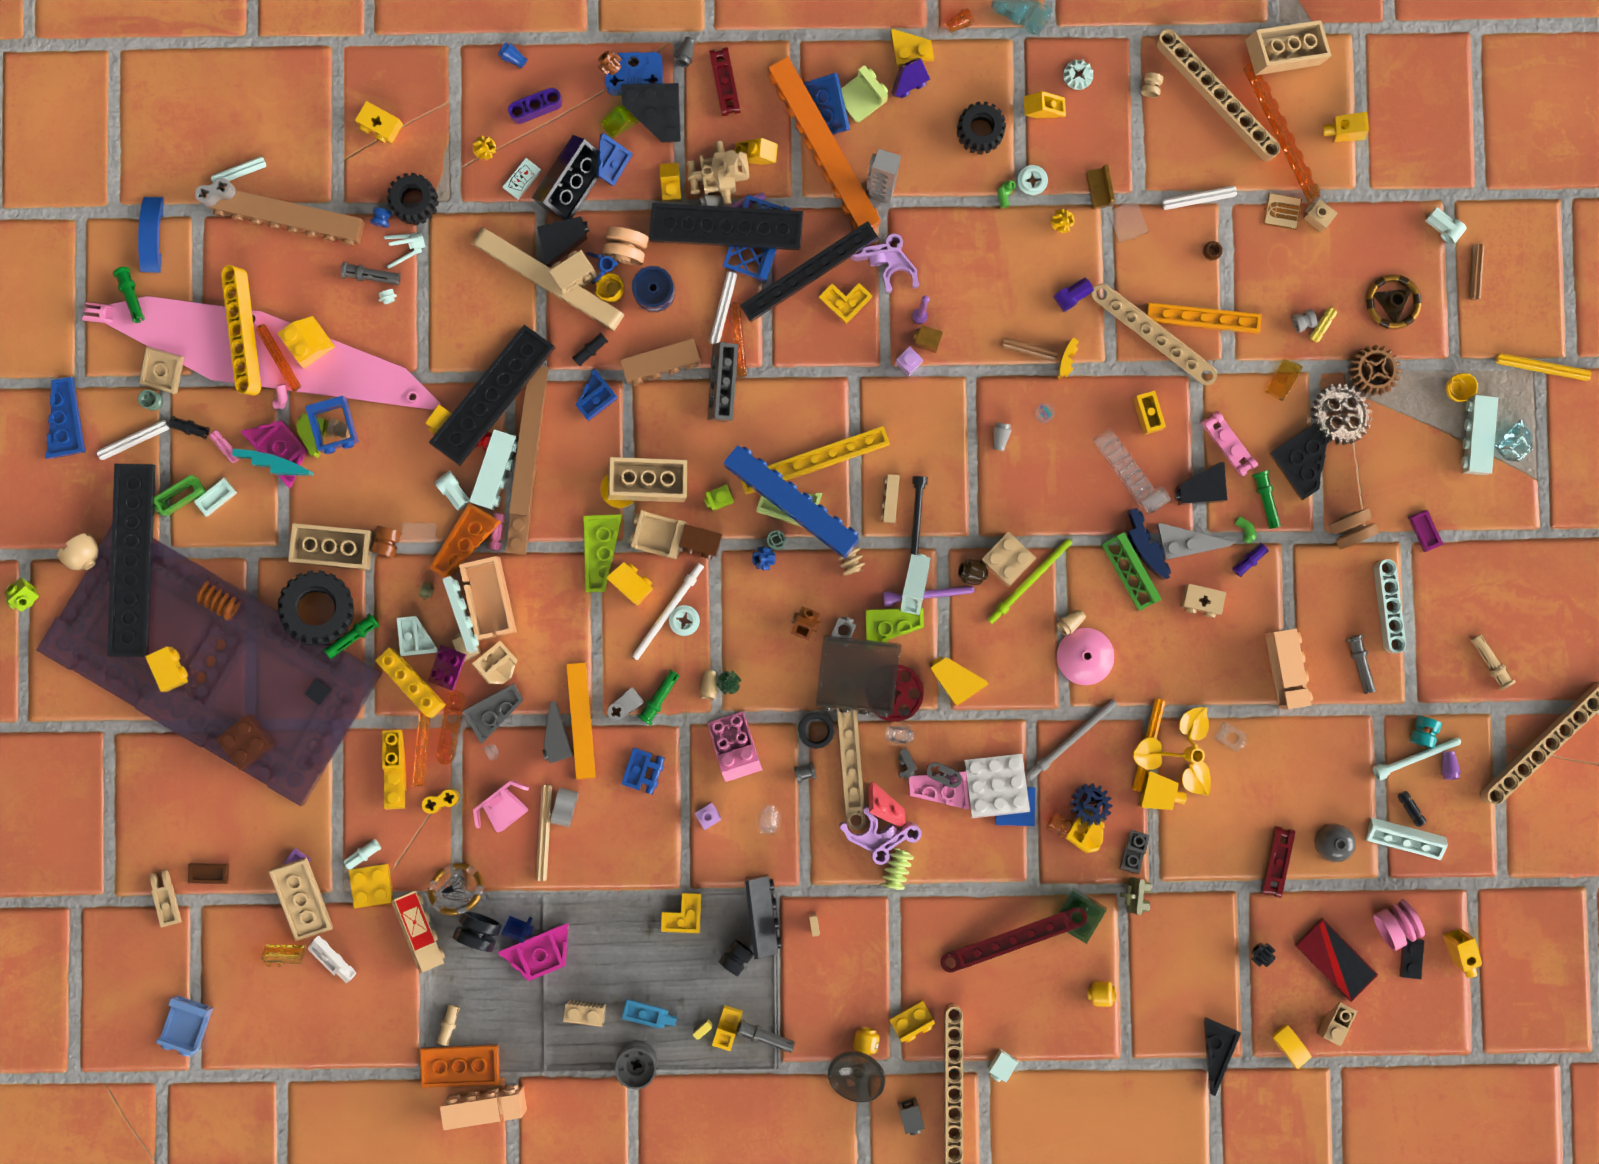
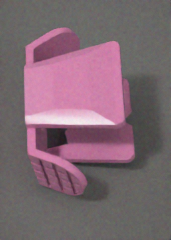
M512 780L473 809L476 828L481 827L479 810L482 807L496 832H501L528 812V807L507 788L513 785L528 791L529 787Z

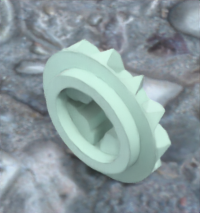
M1075 59L1065 67L1063 78L1070 88L1082 90L1091 84L1093 70L1090 63ZM1074 70H1076V71H1078V72H1079L1080 70H1081V71L1083 70V73H1082V77H1083V78L1077 77V78L1073 79L1074 76H1075V74H1076V72H1075Z
M1029 165L1020 171L1017 183L1020 190L1026 195L1035 196L1045 190L1048 184V177L1041 167ZM1031 173L1035 180H1039L1035 182L1034 187H1032L1031 182H1027V180H1030Z
M687 605L676 607L669 617L671 629L680 636L693 634L700 623L697 611ZM687 612V619L693 623L685 624L682 629V622L676 618H683Z

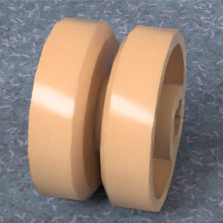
M609 227L606 239L610 243L604 244L602 255L604 257L609 256L619 263L643 265L645 254L641 250L647 248L648 236L627 228Z

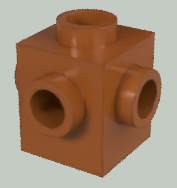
M802 606L800 612H795L791 623L794 624L791 634L809 641L812 632H817L820 621H817L820 613Z

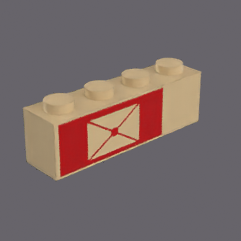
M412 891L391 900L419 973L444 964V952L441 947L438 948L436 940L438 938L435 930H431L429 926L431 920L427 911L424 912L422 908L424 903L420 893L417 894L416 891Z

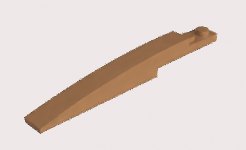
M541 366L526 384L510 502L506 553L526 555L549 370V367Z

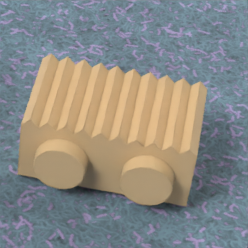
M570 999L565 1004L563 1022L602 1027L605 1020L606 1005L601 1003L594 1004V1002L587 1003L586 1001L583 1003L582 1001H571Z

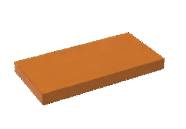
M499 1044L421 1047V1088L499 1085Z

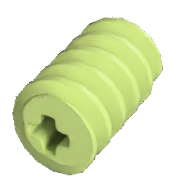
M894 847L892 849L896 852L889 853L893 861L887 862L891 868L884 869L889 875L882 876L886 883H880V885L900 890L905 888L900 882L907 881V878L903 875L909 874L905 867H911L912 865L907 860L914 859V856L907 851Z

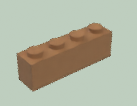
M694 338L621 359L628 385L632 384V386L640 385L643 383V380L649 378L651 381L660 379L661 375L669 373V375L677 374L683 368H687V370L694 369L701 363Z

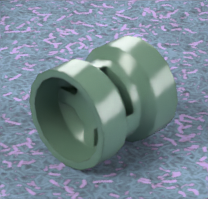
M145 389L139 394L138 402L142 407L156 411L162 407L163 398L159 393Z
M778 530L770 532L767 536L768 546L776 551L783 549L786 545L784 533Z

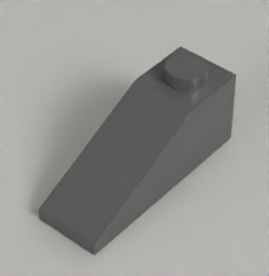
M557 701L550 702L544 741L545 749L542 750L545 760H549V763L574 756Z

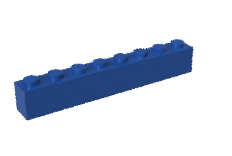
M737 445L723 462L724 467L842 558L846 559L859 542L858 533L853 528L849 527L847 529L842 525L843 521L837 516H830L827 513L828 510L823 505L818 504L817 506L813 503L812 497L804 492L802 494L796 490L798 487L794 483L783 480V476L777 470L773 469L772 471L766 467L768 464L764 460L753 457V453L747 447L741 448Z

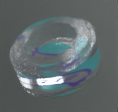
M1048 403L1040 404L1035 410L1036 419L1042 423L1051 421L1055 415L1053 406Z

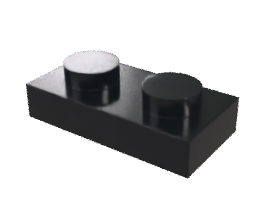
M1406 938L1407 945L1402 947L1400 977L1421 979L1424 940L1416 939V941L1412 942Z

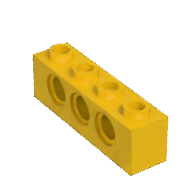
M388 648L375 660L425 716L433 718L446 705L395 649Z

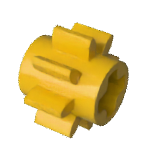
M482 135L476 138V142L472 143L473 153L479 159L493 158L492 154L496 153V144L489 136L484 138Z
M1064 209L1056 210V215L1051 217L1052 228L1057 230V233L1070 232L1069 227L1074 225L1073 214Z

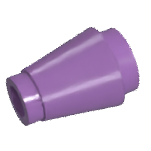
M1455 751L1443 752L1441 775H1443L1444 780L1460 779L1459 774H1461Z

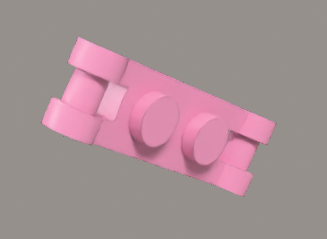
M1219 411L1214 412L1211 418H1206L1201 422L1241 477L1246 475L1249 469H1254L1258 466L1256 460L1249 454ZM1215 423H1218L1220 426L1217 430L1213 427ZM1242 458L1246 461L1243 465L1239 463V460Z

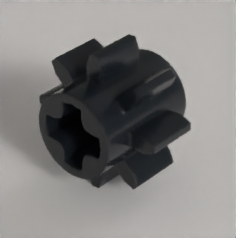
M1259 943L1251 951L1254 955L1251 959L1259 967L1262 964L1267 967L1275 960L1276 956L1273 953L1276 950L1268 943L1265 945Z

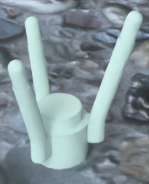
M422 233L384 236L385 240L402 239L389 242V246L408 243L410 249L414 248L412 252L387 265V268L390 269L413 255L422 253L421 248L426 247Z

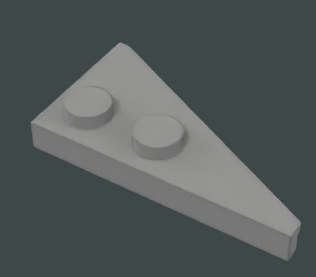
M1162 523L1157 524L1165 560L1231 546V541Z

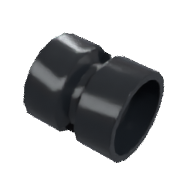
M734 939L729 946L730 952H725L718 962L726 970L738 977L745 968L744 963H748L754 956V953L743 943Z

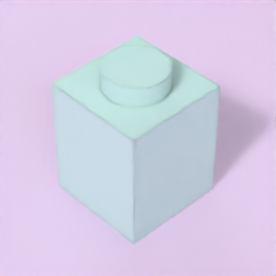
M999 1049L988 1067L991 1073L990 1076L998 1082L1001 1080L1007 1082L1018 1061L1013 1056Z

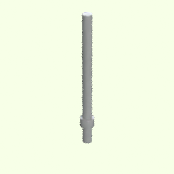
M1112 699L1046 758H1041L1037 765L1026 774L1029 779L1032 780L1042 770H1047L1050 767V763L1118 705L1117 702Z

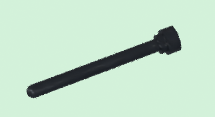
M913 476L912 484L916 488L911 554L914 555L918 554L923 489H925V485L928 483V477Z

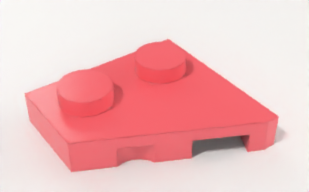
M871 782L868 786L869 813L902 827L905 824V809L876 783Z

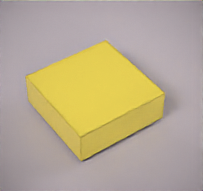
M707 1019L693 1032V1036L699 1040L712 1029V1022Z

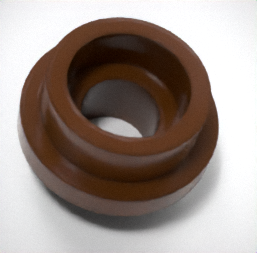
M1210 241L1204 246L1203 254L1208 260H1217L1222 255V246L1218 242ZM1213 248L1215 250V254H1211L1209 252V249Z

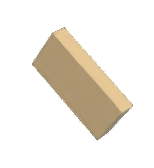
M811 912L809 913L812 936H819L820 929L817 913Z

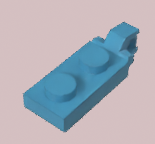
M626 999L621 1018L655 1028H664L665 1024L675 1026L677 1021L676 1016L668 1014L669 1010L631 999Z

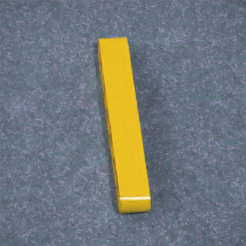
M226 265L221 271L235 388L241 394L256 396L261 390V380L247 272L242 268Z

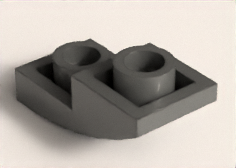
M1130 830L1119 869L1135 874L1140 873L1150 835Z

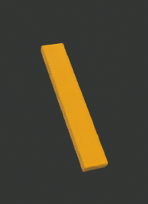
M1150 302L1147 303L1146 315L1158 324L1254 334L1260 333L1262 314Z
M586 662L566 664L576 779L596 778Z

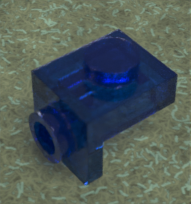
M509 916L502 935L524 943L526 936L530 937L534 926L531 925L533 918L529 917L527 922Z

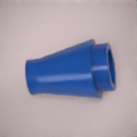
M506 42L498 53L502 60L521 69L528 60L512 43L508 44Z

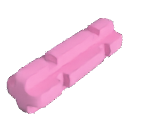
M215 430L209 435L210 439L216 442L215 445L227 456L231 463L239 460L232 456L233 447L225 438H222L219 431Z
M494 513L493 517L501 521V523L491 533L490 539H492V542H490L489 548L499 551L501 549L500 540H502L504 527L502 522H504L505 515Z

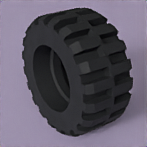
M313 570L307 571V574L304 575L300 573L296 575L297 578L294 580L290 579L287 582V586L283 587L280 592L281 596L278 598L277 610L281 625L293 640L300 641L303 645L307 646L310 644L313 647H319L321 644L329 645L331 641H336L342 634H345L352 623L354 605L351 592L345 586V583L341 579L338 580L336 575L332 573L325 574V571L321 570L318 573H314ZM322 592L329 595L333 600L335 610L328 622L313 626L304 623L298 616V603L302 597L309 593Z

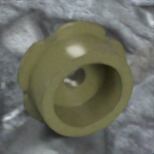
M424 582L421 587L419 596L423 597V600H426L427 597L431 598L434 587H432L431 582Z

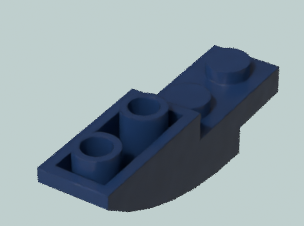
M1138 508L1127 511L1133 530L1126 533L1136 554L1156 576L1162 580L1170 578L1171 570L1168 563L1164 562L1163 556L1165 554L1162 545H1158V542L1151 544L1149 542L1151 536L1148 529L1144 528L1143 522H1145L1143 513L1138 511Z

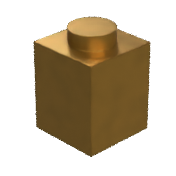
M921 325L920 330H915L912 339L916 341L914 346L936 353L943 332Z

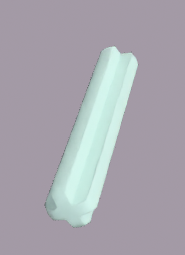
M260 156L211 176V180L213 183L218 178H225L231 181L266 167V162Z

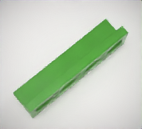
M1124 532L1101 544L1138 611L1162 600ZM1117 541L1120 547L1118 555L1111 553L1108 545ZM1120 558L1128 561V571L1120 570L1118 566ZM1129 575L1137 577L1139 581L1137 588L1129 586ZM1138 593H1145L1150 601L1140 605L1137 600Z

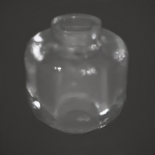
M892 722L890 726L886 727L885 740L888 741L890 746L905 748L909 746L910 742L914 741L915 732L910 724Z
M765 805L764 808L757 811L755 826L762 834L774 835L775 832L780 830L782 814L776 810L775 806Z

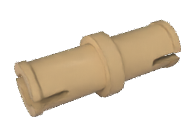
M448 1004L444 1021H441L440 1024L442 1027L436 1043L445 1046L449 1045L452 1031L456 1027L455 1021L460 1007Z

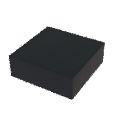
M315 678L304 695L318 705H322L332 689Z

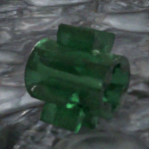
M724 671L719 675V683L716 686L724 695L727 692L734 694L739 690L741 679L734 671H731V673Z

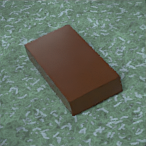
M188 864V883L228 884L229 864Z

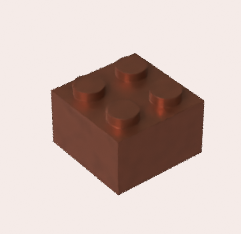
M253 714L245 715L215 739L239 770L247 769L277 745Z

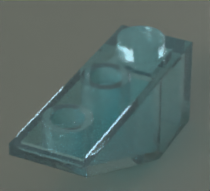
M993 0L991 5L996 14L1008 17L1013 24H1020L1029 33L1039 36L1053 12L1052 9L1033 0Z

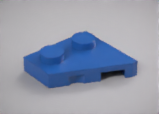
M604 133L600 134L596 176L609 185L614 186L633 153Z
M596 369L592 371V376L588 384L585 385L582 396L579 397L576 403V407L588 421L618 398Z

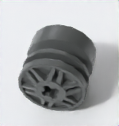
M638 1040L630 1041L621 1047L617 1054L615 1073L622 1085L629 1089L637 1090L646 1087L652 1082L657 1066V1057L654 1049L646 1042ZM636 1059H639L637 1066L633 1065Z

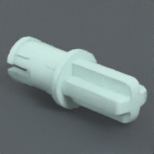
M373 839L364 847L358 848L357 852L343 861L346 868L350 870L362 861H367L369 856L381 849V846L376 839Z

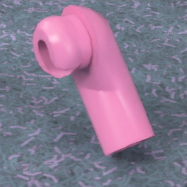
M285 384L276 385L278 399L272 401L274 409L280 408L282 410L286 406L288 396Z

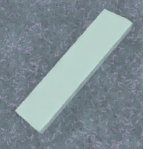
M1371 818L1366 836V841L1438 860L1442 859L1448 846L1447 839L1444 836L1376 818Z

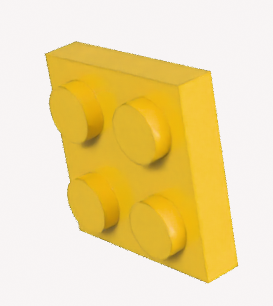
M389 864L349 870L354 908L391 903L393 893Z

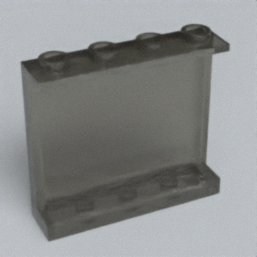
M823 635L816 706H820L819 709L831 711V708H838L839 712L850 713V710H857L858 714L863 715L876 712L877 716L889 717V714H894L893 705L901 644Z

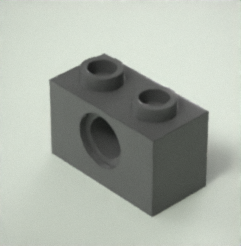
M912 1098L898 1102L905 1134L916 1135L921 1133V1130L925 1128L917 1099Z

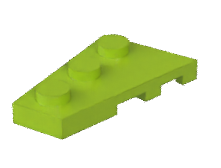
M921 607L920 615L901 612V608L865 609L867 648L924 627L923 607Z

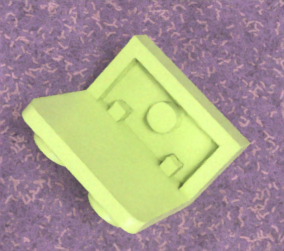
M865 65L858 70L857 77L841 88L846 111L856 123L861 122L886 103L888 98V90L883 83L879 84L875 79L877 77L873 70L867 69Z

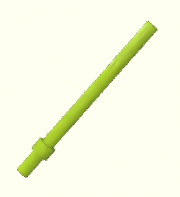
M1067 538L1004 602L1001 601L996 606L997 609L987 620L993 624L1002 614L1005 615L1010 610L1009 607L1072 544V541Z

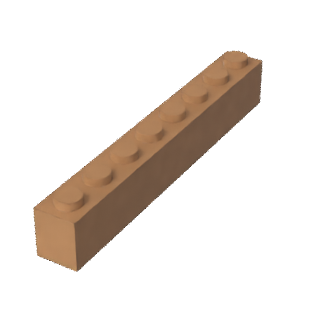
M237 190L233 198L228 200L221 199L214 206L208 207L217 216L224 217L226 214L238 221L248 219L256 225L266 223L274 229L283 227L287 228V231L296 234L301 231L305 232V235L317 238V235L323 236L327 241L335 242V240H341L343 244L354 246V244L360 245L365 227V222L361 218Z

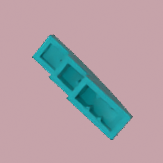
M233 449L232 456L235 458L251 459V465L270 467V473L274 475L314 476V472L275 455L243 449Z

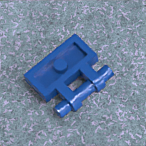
M633 748L621 785L640 790L643 783L648 785L646 793L653 795L654 789L657 788L659 783L657 780L660 771H663L664 768L663 762L665 758L657 756L656 762L650 761L652 753ZM648 767L653 768L650 779L645 778Z

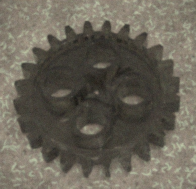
M1340 383L1335 386L1332 384L1321 390V393L1316 395L1317 399L1312 401L1315 406L1310 410L1315 412V414L1311 418L1316 419L1313 425L1319 426L1316 432L1322 431V438L1328 436L1329 443L1335 439V445L1341 442L1342 445L1352 444L1367 434L1366 430L1371 427L1368 422L1372 421V418L1368 417V414L1372 413V411L1366 408L1370 403H1364L1367 397L1361 398V391L1355 393L1354 386L1348 389V384L1342 387Z

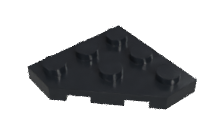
M679 83L621 84L622 105L661 142H681Z
M1319 421L1270 452V455L1301 500L1306 499L1320 489V478L1324 467L1329 435Z

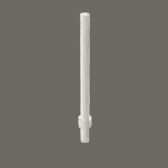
M697 563L692 572L686 575L682 586L632 654L633 658L636 660L640 658L687 590L695 584L697 576L704 568L703 565Z

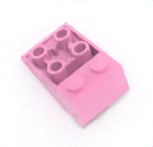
M744 711L707 723L725 782L762 770Z

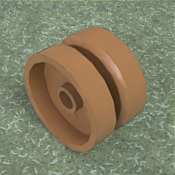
M1369 508L1358 512L1354 511L1339 518L1340 520L1329 524L1332 534L1346 532V534L1338 537L1336 540L1339 549L1349 547L1380 533L1376 523H1370L1365 526L1362 524L1373 517Z

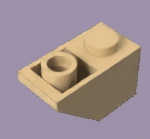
M1338 1002L1325 1016L1317 1034L1341 1046L1358 1011Z

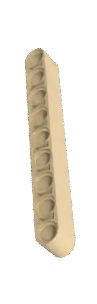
M1170 29L1162 31L1156 42L1158 50L1263 161L1273 160L1280 152L1279 143L1174 31ZM1162 38H1168L1170 43H1164ZM1175 52H1181L1183 57L1176 56ZM1188 65H1193L1196 71L1189 70ZM1201 79H1206L1209 85H1204ZM1217 92L1221 94L1222 99L1216 98L1214 96V93ZM1227 106L1233 107L1235 112H1229ZM1240 120H1245L1248 126H1242ZM1253 134H1258L1260 140H1255ZM1266 147L1271 148L1273 154L1267 153Z
M483 227L480 228L471 242L481 251L612 331L616 330L624 317L621 311L578 285L563 294L549 272L551 268Z
M1599 682L1593 684L1483 788L1481 798L1484 802L1495 805L1502 803L1599 711ZM1589 699H1591L1592 701L1591 708H1589L1587 705ZM1575 712H1577L1579 716L1577 721H1575L1573 718ZM1561 725H1563L1565 728V732L1563 734H1561L1559 731ZM1548 738L1551 740L1550 747H1547L1545 743ZM1534 751L1537 753V759L1535 761L1532 759V753ZM1520 764L1523 766V772L1521 774H1519L1518 772V766ZM1505 778H1508L1510 782L1507 787L1504 785ZM1491 791H1494L1496 794L1494 800L1490 799Z
M952 1003L947 1005L944 1010V1164H963V1013L957 1004ZM952 1009H956L959 1012L956 1018L948 1016ZM952 1029L959 1031L958 1036L955 1038L948 1036L949 1031ZM951 1049H957L959 1051L956 1057H950L948 1055ZM953 1068L959 1070L958 1075L955 1077L948 1075L949 1071ZM952 1088L959 1090L958 1094L954 1097L948 1095ZM957 1108L959 1112L956 1116H950L948 1114L949 1110ZM951 1128L959 1130L955 1136H951L948 1133ZM951 1148L959 1150L955 1156L948 1154Z

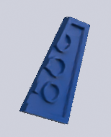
M67 377L52 380L50 395L51 413L48 419L50 425L49 434H47L48 449L45 458L52 459L85 453L74 378Z

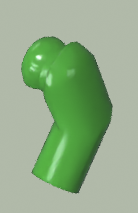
M1013 180L1005 181L997 191L1000 208L1010 206L1008 196L1016 187Z

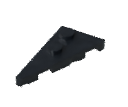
M1205 1017L1209 1093L1216 1096L1241 1032Z

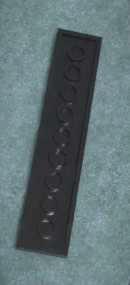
M114 464L108 657H145L149 655L156 468L154 464Z

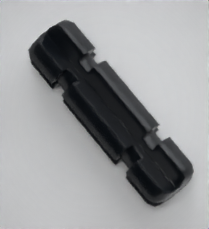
M1408 791L1401 792L1398 795V799L1401 803H1404L1403 806L1409 816L1414 818L1413 822L1417 827L1424 825L1426 819L1420 814L1421 811L1414 800L1410 799L1411 796Z

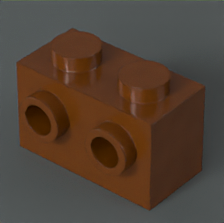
M685 524L679 547L683 548L682 552L693 555L694 552L701 553V557L712 560V557L717 558L723 535Z

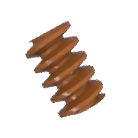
M206 581L197 593V604H203L204 608H210L211 612H217L218 616H223L225 620H230L236 614L241 602L235 604V596L229 600V593L222 596L223 589L215 592L216 585L208 588L210 582Z

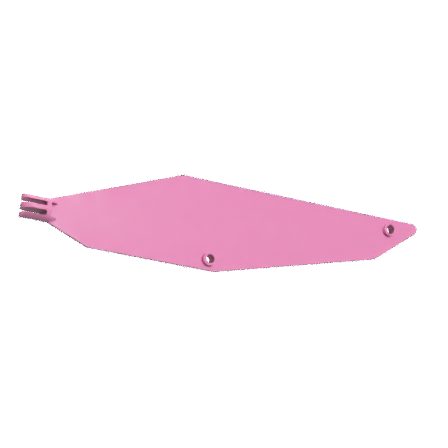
M145 296L137 298L145 320H141V323H133L126 301L110 305L85 302L84 305L89 308H84L83 313L90 316L83 315V321L107 324L146 346L183 356L184 366L210 380L234 383L224 306ZM252 310V316L256 318L253 324L261 387L276 389V385L285 384L288 391L333 397L343 395L348 399L435 410L438 405L441 406V403L406 368L332 339L330 340L335 345V348L304 369L277 334L291 323L264 312ZM416 395L415 400H410V397Z

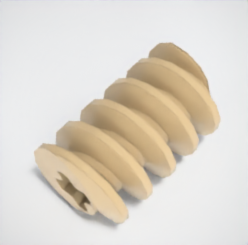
M854 547L846 559L841 556L838 558L839 561H845L840 565L841 568H847L843 575H850L865 570L861 569L865 562L858 561L863 556L856 555L860 548Z

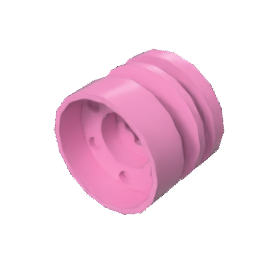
M1404 899L1400 900L1398 905L1393 904L1391 906L1393 915L1387 909H1383L1373 915L1379 933L1393 951H1397L1407 945L1406 937L1414 942L1416 937L1422 938L1425 936L1419 916Z

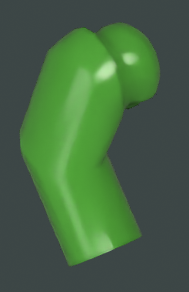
M1239 516L1234 524L1244 530L1243 540L1250 544L1257 536L1254 525Z

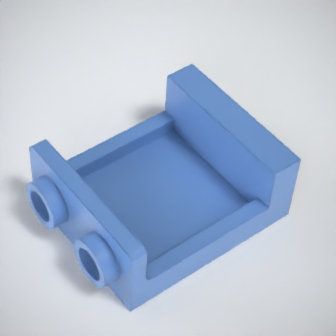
M176 995L170 999L168 1006H171L161 1036L156 1040V1043L160 1044V1047L163 1049L177 1050L183 1056L194 1055L199 1050L213 1007Z

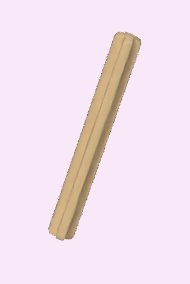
M551 785L541 786L536 868L537 881H546L552 800Z

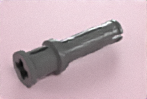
M344 261L341 266L340 275L343 279L348 277L357 279V281L366 279L395 285L400 284V273L365 268L362 264H359V266L350 265Z
M1357 635L1347 638L1346 642H1349L1352 653L1350 656L1355 660L1364 694H1368V692H1375L1376 689L1366 658L1368 651L1364 648L1363 635Z
M741 1019L736 1029V1036L738 1037L741 1035L751 1039L752 1042L760 1041L788 1053L793 1051L795 1041L762 1030L760 1025L754 1026Z

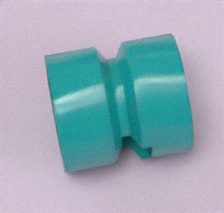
M1418 715L1415 722L1416 730L1412 731L1409 741L1434 749L1437 742L1435 735L1440 733L1443 723ZM1427 728L1430 729L1429 733L1424 732L1423 729Z

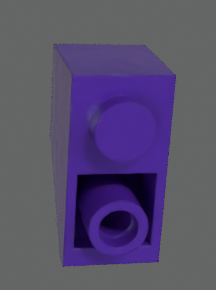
M914 58L899 67L891 92L894 97H906L910 94V90L914 88L920 89L930 80L921 58Z

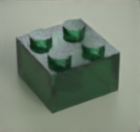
M1073 887L1058 913L1074 907H1080L1086 911L1088 916L1087 922L1083 926L1067 933L1087 944L1106 913L1107 907ZM1074 912L1072 919L1074 922L1080 923L1083 920V915L1080 912Z

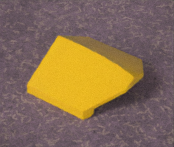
M1079 817L1070 825L1065 838L1085 853L1098 851L1103 842L1104 823L1101 822L1096 826L1093 822L1091 826H1088L1087 821L1081 824V818Z

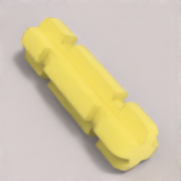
M1329 307L1325 311V316L1320 319L1314 329L1315 331L1309 336L1313 342L1317 343L1320 341L1322 334L1325 333L1331 324V319H1334L1337 314L1335 309Z

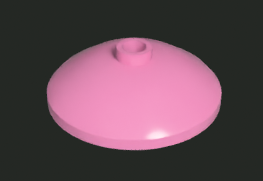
M1079 628L1071 635L1068 634L1063 637L1057 648L1056 659L1061 673L1069 681L1079 685H1092L1102 681L1110 673L1114 663V650L1109 639L1103 633L1092 628ZM1085 653L1090 654L1089 660L1084 658Z

